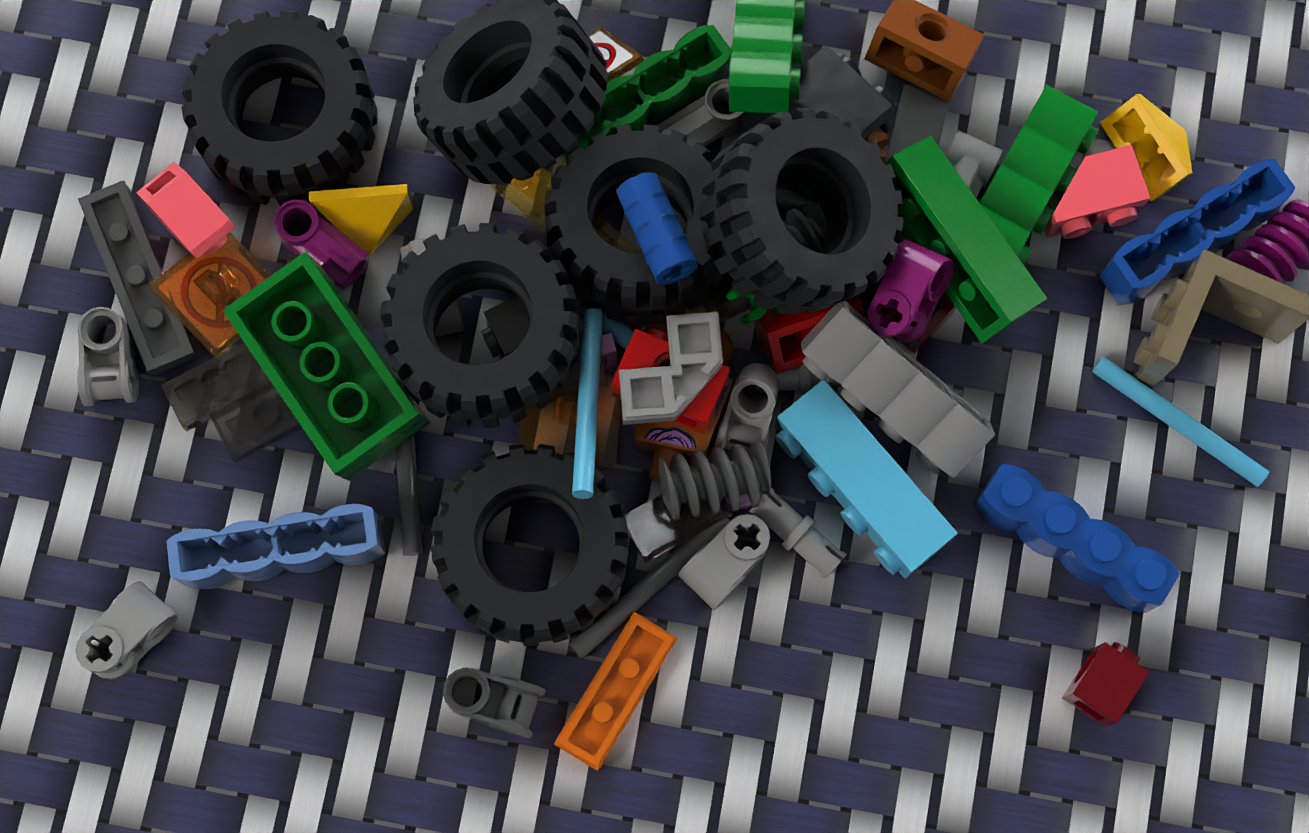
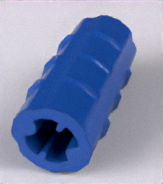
M652 172L642 173L623 182L616 192L626 214V220L630 222L636 236V242H639L646 258V264L649 265L657 284H672L688 277L697 269V260L688 243V237L685 236L680 226L678 215H675L668 200V193H665L657 174Z

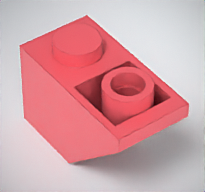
M1132 145L1085 156L1044 228L1046 238L1062 234L1064 239L1076 238L1092 230L1091 226L1109 222L1110 227H1119L1131 223L1138 218V214L1150 200V196Z
M175 162L136 192L172 236L196 259L203 254L209 255L220 249L228 240L227 234L235 228V225L191 176Z

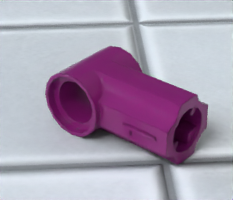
M293 199L282 204L275 213L274 225L286 249L298 255L306 251L322 266L329 278L343 290L348 285L353 284L364 271L367 262L370 260V255L319 216L310 203L304 200ZM306 219L311 222L309 231L304 235L292 236L287 233L289 225L295 220Z

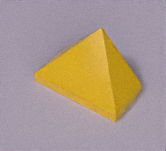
M1141 94L1133 96L1100 122L1116 148L1128 145L1133 146L1151 202L1157 200L1193 173L1186 130Z
M407 184L309 192V202L315 208L317 214L370 256L413 210V200Z

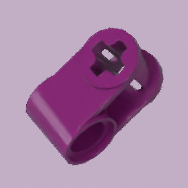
M904 240L899 243L896 256L892 263L887 264L886 273L873 300L869 304L867 315L871 328L880 335L892 337L894 340L904 343L913 342L920 338L927 329L929 320L940 297L950 284L954 271L952 259L910 240ZM882 307L886 308L885 313L881 312ZM897 311L903 314L899 323L893 320ZM912 321L916 322L915 326L910 325Z

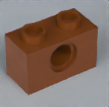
M894 0L878 24L864 59L950 102L969 70L985 35L916 0Z

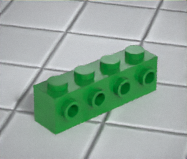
M931 135L892 155L884 163L885 166L891 164L896 178L892 179L895 191H901L903 207L897 210L898 217L903 218L902 232L908 240L952 259L954 262L953 276L945 293L981 343L1003 331L1048 299Z

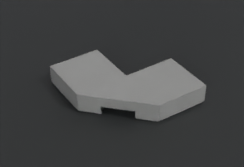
M718 312L667 316L670 366L619 370L623 425L675 421L720 370L723 358Z

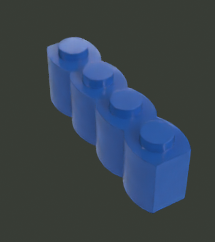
M1275 159L1254 163L1246 168L1232 184L1222 185L1207 192L1192 209L1181 210L1168 216L1152 234L1141 235L1126 242L1106 265L1099 278L1119 305L1135 303L1150 294L1161 280L1172 279L1186 272L1188 266L1199 259L1204 249L1216 253L1225 248L1241 231L1251 230L1265 223L1292 195L1295 186Z
M1001 464L991 475L973 504L979 515L988 523L1002 530L1017 532L1019 538L1030 549L1046 557L1059 558L1063 566L1073 576L1089 584L1102 585L1115 602L1129 610L1147 613L1161 606L1180 575L1177 568L1165 556L1149 548L1134 546L1127 534L1109 522L1090 519L1087 512L1076 501L1057 492L1045 491L1043 485L1036 477L1020 467Z

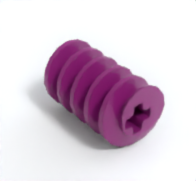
M1303 200L1290 201L1283 208L1282 212L1276 213L1269 220L1268 224L1262 225L1255 232L1254 236L1248 237L1241 244L1240 248L1234 249L1227 256V259L1280 283H1283L1282 279L1292 282L1298 277L1297 268L1306 270L1309 267V202Z

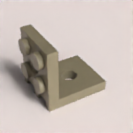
M1204 249L1197 263L1192 262L1188 266L1184 277L1179 276L1173 283L1169 293H1163L1151 318V320L1158 323L1150 337L1145 336L1133 359V363L1140 365L1135 378L1152 389L1178 365L1201 310L1279 344L1309 319V295Z

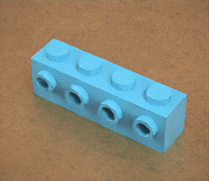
M820 381L777 417L775 429L779 433L775 435V439L792 459H795L798 455L812 470L807 474L812 484L823 496L828 497L832 494L844 508L840 512L844 521L857 535L860 536L864 532L878 547L874 550L876 558L892 575L898 571L906 579L958 534L826 381Z

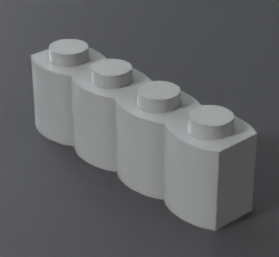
M846 300L835 304L801 341L802 353L806 356L802 361L815 376L823 381L830 376L844 387L840 393L850 405L860 412L868 408L881 418L878 422L880 428L897 443H901L905 439L919 449L915 454L916 457L926 468L935 474L943 470L954 478L995 436L991 423L981 413L954 393L925 366L917 362L892 338L880 335L874 331L868 322V318Z

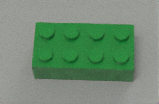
M306 251L222 310L335 475L350 481L431 423L415 399L406 390L399 376L325 270Z

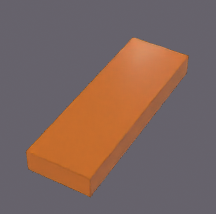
M633 612L554 742V745L596 771H599L676 643L677 637Z

